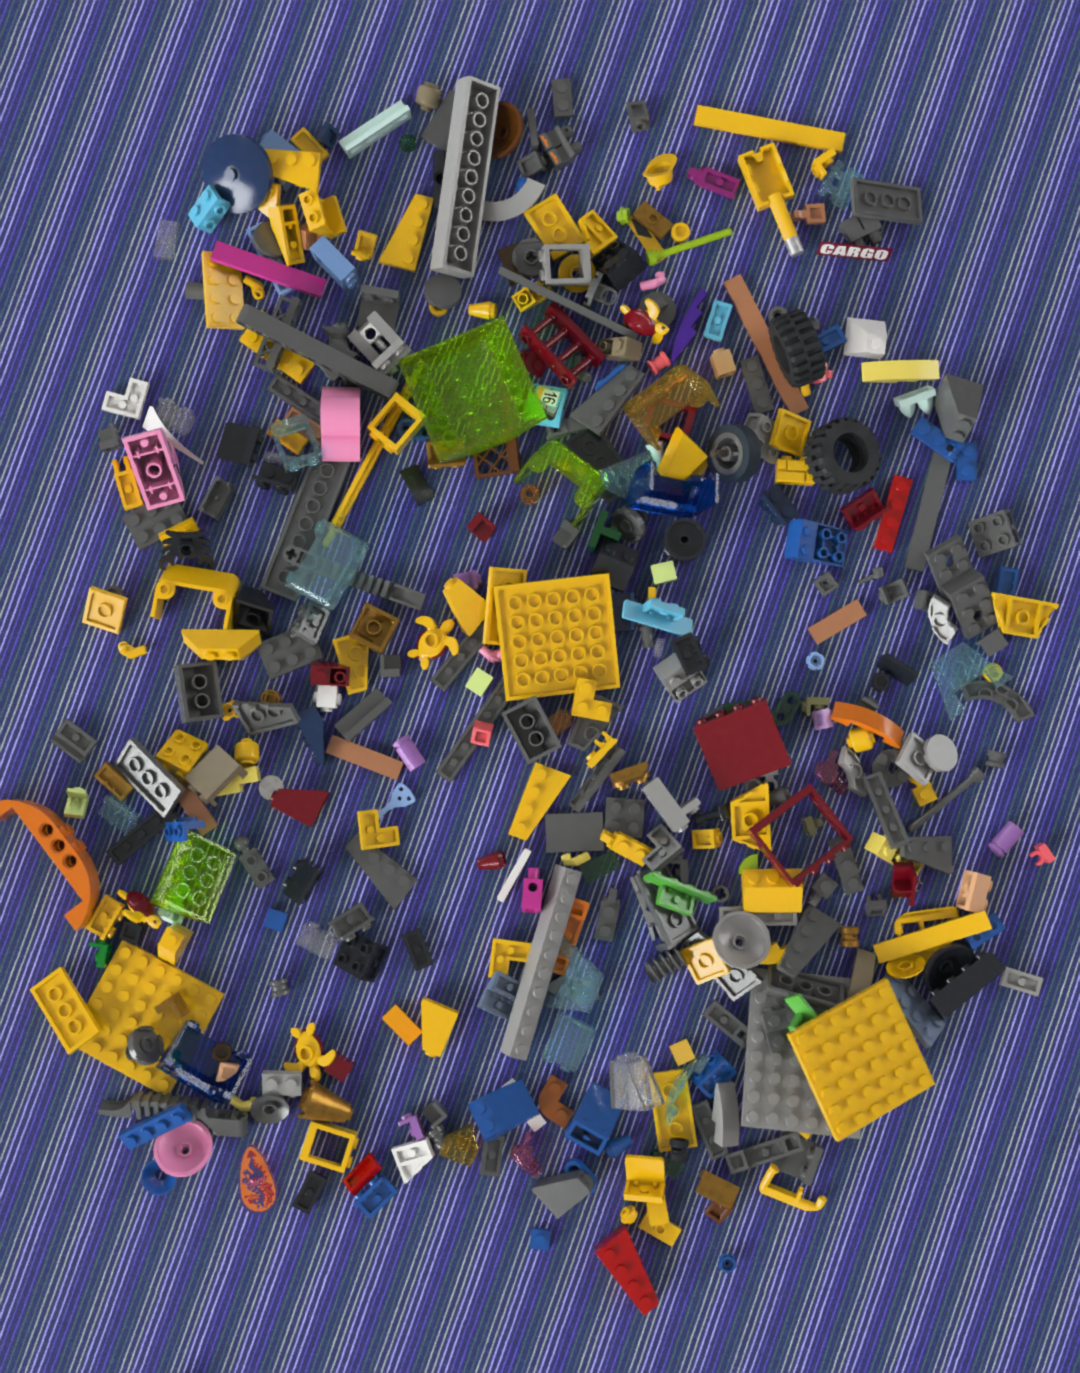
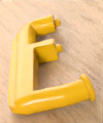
M954 906L906 912L896 919L894 931L895 934L901 936L904 933L902 924L918 922L920 930L925 928L924 921L946 918L956 919L959 918V912Z
M774 1163L770 1164L759 1185V1191L762 1194L804 1211H818L824 1207L827 1201L824 1195H820L816 1203L801 1197L804 1190L803 1187L799 1186L797 1192L794 1193L771 1184L774 1175L779 1173V1168Z

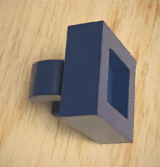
M324 122L323 126L319 127V134L314 137L327 149L332 150L341 133L330 123Z

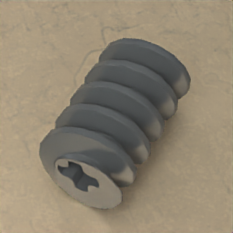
M675 947L672 948V954L665 951V958L659 954V961L651 958L652 965L647 961L645 962L644 969L653 986L655 985L654 979L661 982V975L668 978V971L674 975L675 967L679 971H682L681 964L687 967L679 950Z

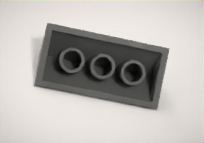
M768 964L762 989L763 994L786 999L787 996L800 993L811 1007L826 1011L844 1001V983L802 972L792 979L776 969V965Z

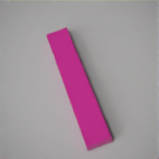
M216 241L211 256V261L320 299L327 279Z

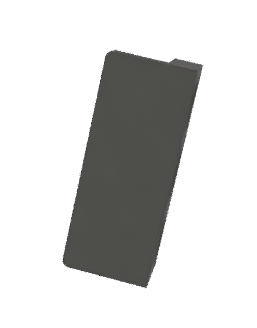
M376 688L335 724V728L350 743L392 706L393 702Z

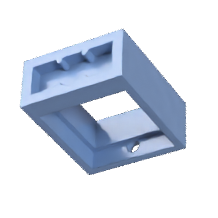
M324 235L320 237L309 248L314 260L345 292L348 289H353L359 279L356 268Z

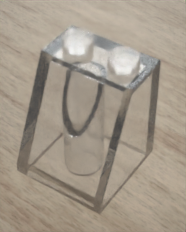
M627 1052V1055H617L616 1059L609 1060L611 1108L647 1111L665 1104L645 1055H638V1052Z

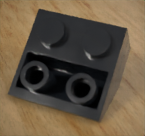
M619 239L611 243L604 252L597 255L592 261L595 271L604 273L603 280L617 292L646 269L639 253Z

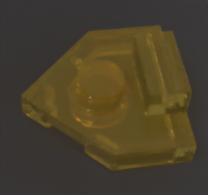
M468 1124L448 1134L438 1154L471 1167L479 1150L478 1143L475 1140L474 1126Z

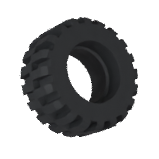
M795 309L771 319L768 325L770 342L780 370L783 372V376L787 379L789 385L794 388H800L822 379L826 374L824 353L816 330H814L807 314L802 310Z
M849 417L838 418L820 426L808 438L807 445L809 446L805 447L804 452L807 455L805 465L808 464L809 469L807 471L809 475L812 474V480L815 484L819 483V487L824 491L828 490L829 493H838L839 495L850 493L867 486L876 477V471L879 470L881 465L879 463L881 453L878 450L880 445L875 440L877 437L869 431L870 428L866 424L862 425L861 421L853 420ZM835 441L843 443L850 451L852 457L850 472L843 470L834 458L833 448Z

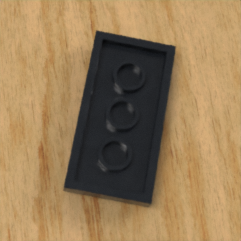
M585 429L564 442L568 451L607 506L639 484L604 433L602 436H599L590 429Z

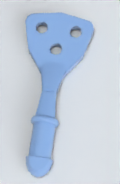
M398 783L392 792L390 802L378 811L379 820L389 810L395 807H405L416 801L412 791L405 784Z

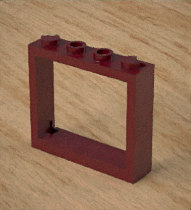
M811 783L747 831L789 888L793 885L796 887L800 886L806 881L804 879L806 875L810 873L813 876L821 870L819 865L823 862L829 864L836 858L834 855L836 852L841 850L843 853L851 847L850 842L854 840ZM808 796L842 841L794 878H791L757 833Z

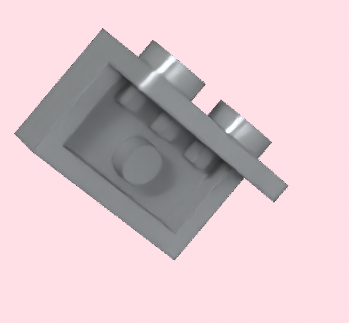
M263 1070L262 1095L273 1094L288 1097L302 1095L304 1089L302 1071Z

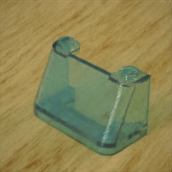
M322 519L314 527L316 538L299 569L294 572L291 571L287 575L285 586L332 611L337 606L365 556L369 543Z

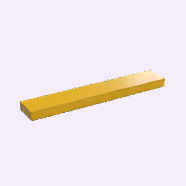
M984 909L873 944V948L880 964L991 930L992 926Z

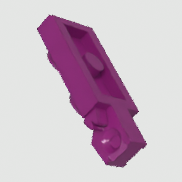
M690 167L687 173V178L695 181L694 184L698 187L732 200L741 181L708 167H700L699 170Z

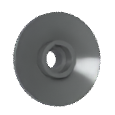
M273 1094L263 1095L252 1102L250 1114L260 1123H278L289 1114V1104L281 1096Z

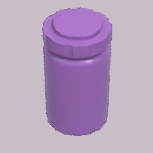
M409 734L394 742L393 747L396 748L397 753L410 772L426 763L414 742L410 740Z
M1008 821L987 846L994 854L1003 858L1005 853L1013 847L1024 832L1013 822Z

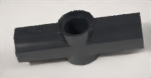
M445 150L433 152L434 210L437 211L439 209L442 184L437 183V181L443 178L447 152Z

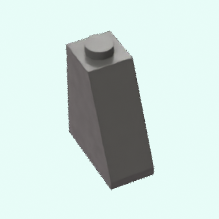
M580 1169L538 1179L531 1190L553 1215L559 1219L590 1194L595 1183L589 1174Z

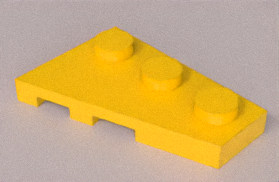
M349 636L333 639L339 664L350 667L349 686H345L348 695L366 691L369 647Z

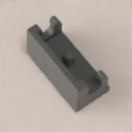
M215 476L198 510L219 521L236 487Z

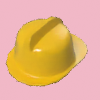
M666 153L656 156L649 162L642 175L647 178L649 184L655 187L657 191H660L664 185L672 181L673 168L677 163L676 155Z

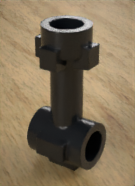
M726 803L715 806V811L704 814L702 811H698L697 814H694L696 825H706L705 821L719 818V821L730 819L731 812L729 806L727 807Z

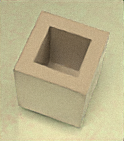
M730 348L714 350L709 359L716 380L734 375L736 367Z

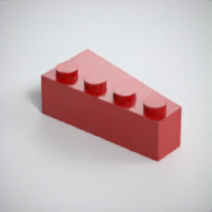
M623 1223L595 1246V1253L645 1316L659 1304V1300L628 1228Z

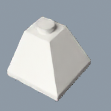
M847 317L845 330L847 342L844 343L843 355L881 359L885 355L887 340L885 321Z

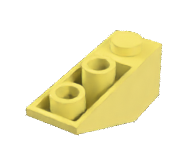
M872 832L864 849L893 865V862H913L900 857V847L891 850L886 837ZM913 862L918 876L924 865Z

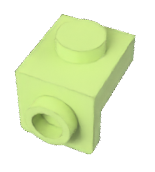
M80 787L67 788L68 798L63 813L64 816L84 819L89 802L87 791Z

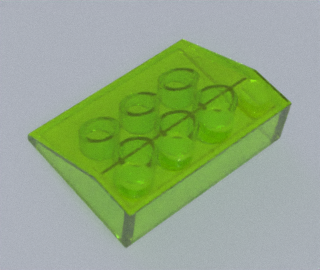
M188 830V841L174 843L149 903L168 912L209 925L238 854Z

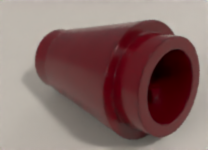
M497 850L478 858L477 865L479 870L502 869V867L507 865L506 857L503 851L499 852Z

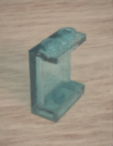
M561 1011L558 1021L541 1051L542 1059L550 1064L555 1062L561 1065L560 1069L567 1073L571 1071L576 1073L597 1031L596 1028Z

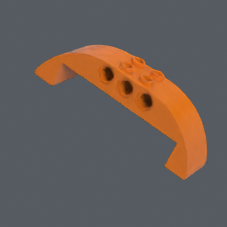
M0 800V821H5L17 813L82 899V902L64 916L75 931L85 928L97 909L100 898L98 872L93 860L85 850L87 848L81 839L78 840L74 835L75 831L71 825H66L60 816L46 806L30 800Z

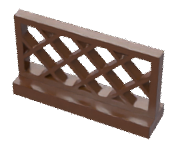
M508 395L502 396L499 399L467 404L476 479L523 474L513 398ZM494 404H501V411L496 417L489 410ZM480 407L484 410L479 419L473 416L472 408ZM487 413L495 418L489 427L481 422ZM497 421L501 422L504 427L500 435L491 430ZM479 424L487 429L481 438L475 435V429ZM489 432L497 436V439L491 446L483 441ZM500 439L506 443V448L502 454L494 449ZM481 443L489 447L483 457L477 452V448ZM492 450L500 455L494 465L486 460ZM502 458L508 461L509 470L501 471L496 467ZM484 461L492 466L488 473L480 474L479 467Z

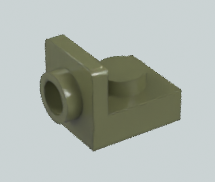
M804 697V701H801V712H804V716H810L811 705H813V709H825V705H830V697Z

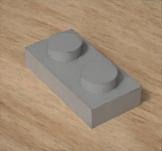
M1005 966L1006 969L1002 972L999 985L1039 996L1044 978Z

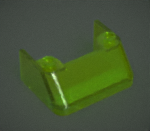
M551 439L529 458L513 481L522 484L531 471L541 473L550 464L580 487L575 493L574 500L582 508V511L571 524L573 527L578 528L605 493L609 482L602 473L561 442Z

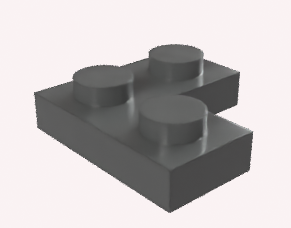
M660 823L646 835L656 848L642 860L651 871L659 872L682 853L684 848Z

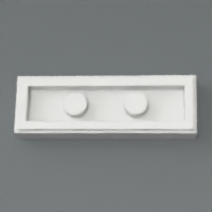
M524 848L499 892L497 900L504 902L530 856L531 850Z

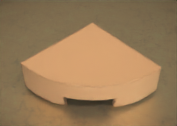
M220 1062L216 1081L222 1082L231 1078L237 1073L240 1065L231 1062Z

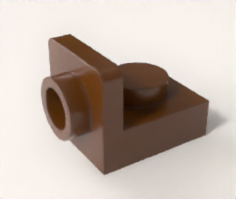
M711 1201L705 1208L704 1213L720 1225L733 1211L735 1201L731 1209Z

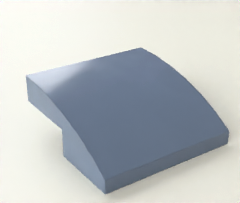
M496 971L489 980L477 1007L509 1021L520 981Z

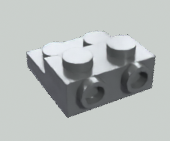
M787 1003L782 1004V1009L776 1010L775 1007L764 1009V1013L759 1015L771 1054L793 1048L787 1033L790 1032L788 1026L793 1020L795 1013Z

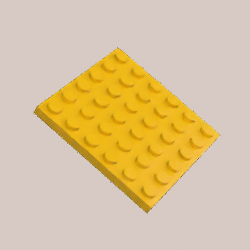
M609 573L493 586L506 701L529 699L535 695L538 698L575 693L578 677L597 680L596 690L620 688Z
M122 940L87 1003V1007L102 1032L79 1048V1050L146 1087L166 1095L171 1093L225 994L141 947ZM179 992L191 1011L179 1019L171 1006L160 1014L156 1013L154 1007ZM145 1025L153 1027L154 1030L152 1031L156 1035L160 1034L164 1043V1053L160 1056L159 1061L148 1066L141 1065L135 1060H129L125 1052L130 1033L136 1028Z
M887 978L881 979L787 1033L832 1135L838 1142L935 1085Z

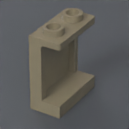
M216 745L192 769L185 779L190 783L187 786L195 794L198 791L201 793L199 798L204 803L208 804L210 802L213 806H216L217 803L214 801V798L237 774L243 779L248 772L219 745Z

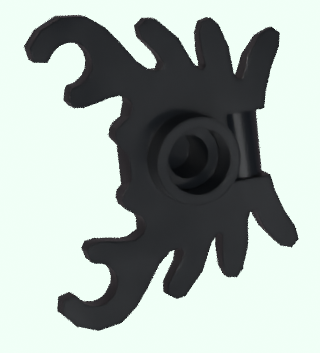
M166 530L165 533L170 538L162 541L163 544L168 545L161 549V553L170 552L159 560V567L162 571L166 570V567L163 565L165 562H169L174 566V556H177L179 559L184 557L194 559L195 556H199V565H202L204 561H208L210 564L207 566V569L211 570L213 568L214 559L202 551L212 552L211 548L206 545L210 543V540L201 537L206 534V530L195 532Z

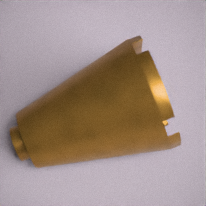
M311 1079L308 1081L311 1085L310 1087H305L298 1106V1108H301V1114L297 1113L298 1118L342 1123L351 1119L353 1114L351 1103Z

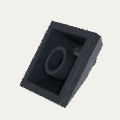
M243 586L236 599L233 628L239 630H259L262 637L270 639L274 607L263 591Z

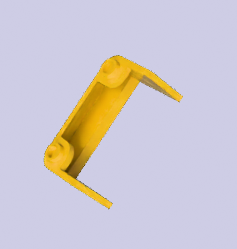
M170 564L166 567L156 585L150 617L161 620L164 600L174 596L176 586L214 592V605L219 609L226 610L223 629L233 630L236 599L241 585L240 579L232 573L179 564L172 566Z

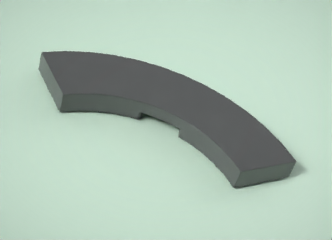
M974 680L959 684L966 702L977 699L993 701L1004 707L1012 715L1016 723L1035 716L1028 702L1004 684L987 680Z

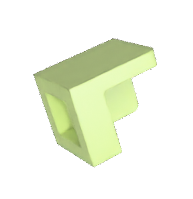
M673 560L651 565L650 568L654 580L653 586L677 580Z
M477 667L467 682L466 688L482 698L494 677Z

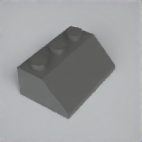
M216 660L179 664L173 667L181 724L224 718Z
M536 695L501 713L528 765L562 747Z

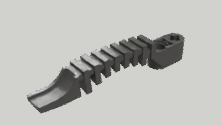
M287 546L283 551V558L291 565L319 574L325 578L328 577L341 584H347L349 587H355L360 591L364 590L366 593H372L377 597H382L383 599L391 600L419 611L422 610L427 596L424 593L396 583L393 584L379 577L377 579L373 575L368 576V574L360 573L356 569L351 570L348 566L344 565L343 567L340 563H334L329 559L296 546ZM295 553L297 554L296 558L292 557L291 559V557H289V554ZM310 557L315 558L313 566H307L306 564Z
M139 1091L138 1093H132L129 1098L122 1101L103 1100V1104L98 1109L99 1114L121 1118H132V1110H136L137 1119H142L143 1113L145 1112V1116H150L153 1108L155 1115L160 1112L161 1108L164 1111L182 1102L193 1115L191 1122H196L197 1118L201 1119L212 1129L214 1135L243 1137L248 1134L247 1112L214 1109L210 1106V1099H204V1102H202L200 1097L193 1099L191 1095L181 1097V1094L172 1096V1093L163 1095L162 1092L153 1094V1092L148 1091L147 1094H144V1091Z

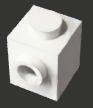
M318 685V690L314 692L313 697L316 707H320L321 711L332 712V709H338V705H341L342 694L339 693V686Z

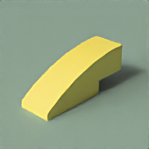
M259 766L245 768L248 774L243 779L237 774L217 796L244 792L243 784L261 781Z

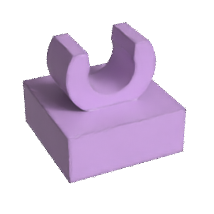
M829 708L811 712L815 730L830 728L836 723V721L830 719L832 710Z

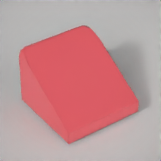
M476 720L470 743L489 747L494 724Z

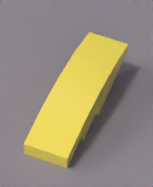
M892 360L861 363L862 382L896 383L899 381L916 382L919 380L936 381L940 379L938 360Z

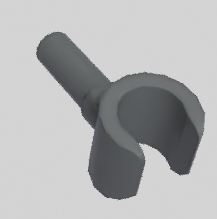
M883 567L873 568V575L858 580L859 584L882 578L884 575Z

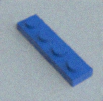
M180 1102L120 1131L118 1137L131 1150L190 1122L193 1115Z

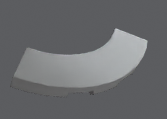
M527 178L523 187L514 196L498 202L485 201L482 220L504 221L523 214L537 202L546 185Z

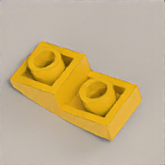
M540 279L535 282L536 284L543 286V281H540ZM526 287L511 296L521 313L547 299ZM545 287V288H547V289L553 291V289H552L551 287Z

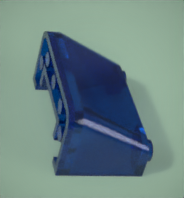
M186 1020L159 1059L156 1067L215 1103L225 1104L230 1102L253 1059L244 1050L233 1051L229 1060L225 1062L239 1064L240 1067L237 1073L225 1081L217 1082L216 1076L220 1062L216 1061L212 1056L213 1046L217 1042L201 1033L200 1024L193 1020Z

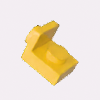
M833 147L815 158L811 164L813 175L816 178L818 177L820 181L825 179L827 175L824 168L834 163L837 153Z
M720 828L692 830L693 849L721 847L723 835L720 832Z

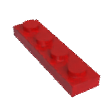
M893 475L885 502L888 511L880 519L872 548L892 553L912 485V479Z

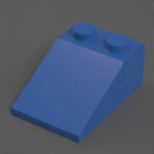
M523 1079L485 1094L467 1104L483 1139L487 1142L493 1141L540 1115Z

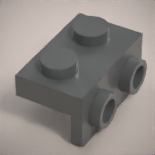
M359 902L328 922L341 943L344 940L349 942L357 937L355 933L359 930L364 932L373 926L371 923L375 919L370 916L363 903Z

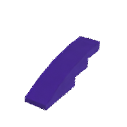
M704 289L699 291L682 320L672 349L671 366L677 361L697 333L693 326L702 315L698 308L708 294Z

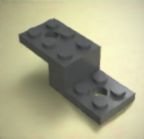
M956 534L924 552L941 598L951 603L964 638L969 640L997 624L992 596L985 577L972 567L960 535ZM952 556L951 562L945 564L946 558ZM980 610L979 616L973 618L975 612Z

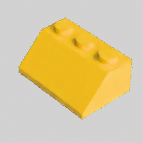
M802 868L785 870L791 878H794L802 871ZM743 869L741 875L743 911L749 913L802 912L803 883L798 887L793 885L789 888L776 869Z

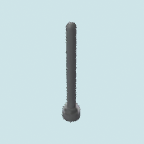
M976 766L969 771L968 778L908 826V830L914 832L971 784L983 781L986 777Z

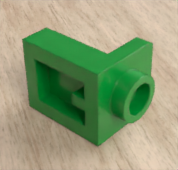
M96 938L89 942V946L99 948L95 954L96 967L106 968L110 963L113 943H108L107 939L102 941L100 938Z

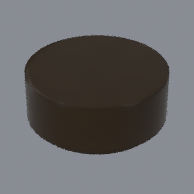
M224 1041L216 1043L212 1049L213 1058L218 1062L229 1060L232 1054L230 1044Z

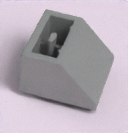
M675 652L653 667L659 680L676 704L708 682L702 671L686 677Z

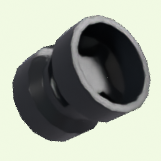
M676 1137L670 1138L669 1145L671 1146V1151L669 1152V1159L673 1161H688L687 1148L689 1147V1140Z

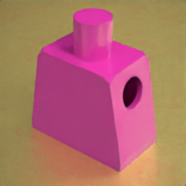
M528 868V878H524L521 912L541 913L543 879H539V868ZM530 886H535V887H536V891H535V892L529 891V887H530Z

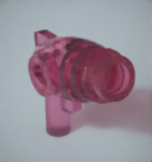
M832 749L826 762L821 761L817 763L814 774L820 777L830 788L836 789L835 792L841 795L848 789V786L837 771L839 765L835 760L839 752Z
M527 1131L521 1145H513L509 1157L516 1161L518 1166L530 1176L537 1178L543 1170L531 1153L534 1148L530 1145L534 1134Z

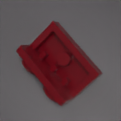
M870 487L841 507L840 510L849 527L859 531L865 529L873 520L881 518L888 511V508L881 503L875 490Z

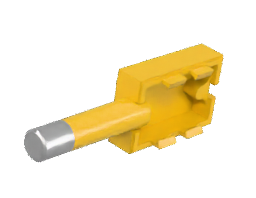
M772 142L760 147L758 153L754 154V151L751 150L739 155L737 162L757 211L760 212L771 208L790 257L793 258L801 255L804 249L785 204L786 201L793 199L795 193L775 143Z

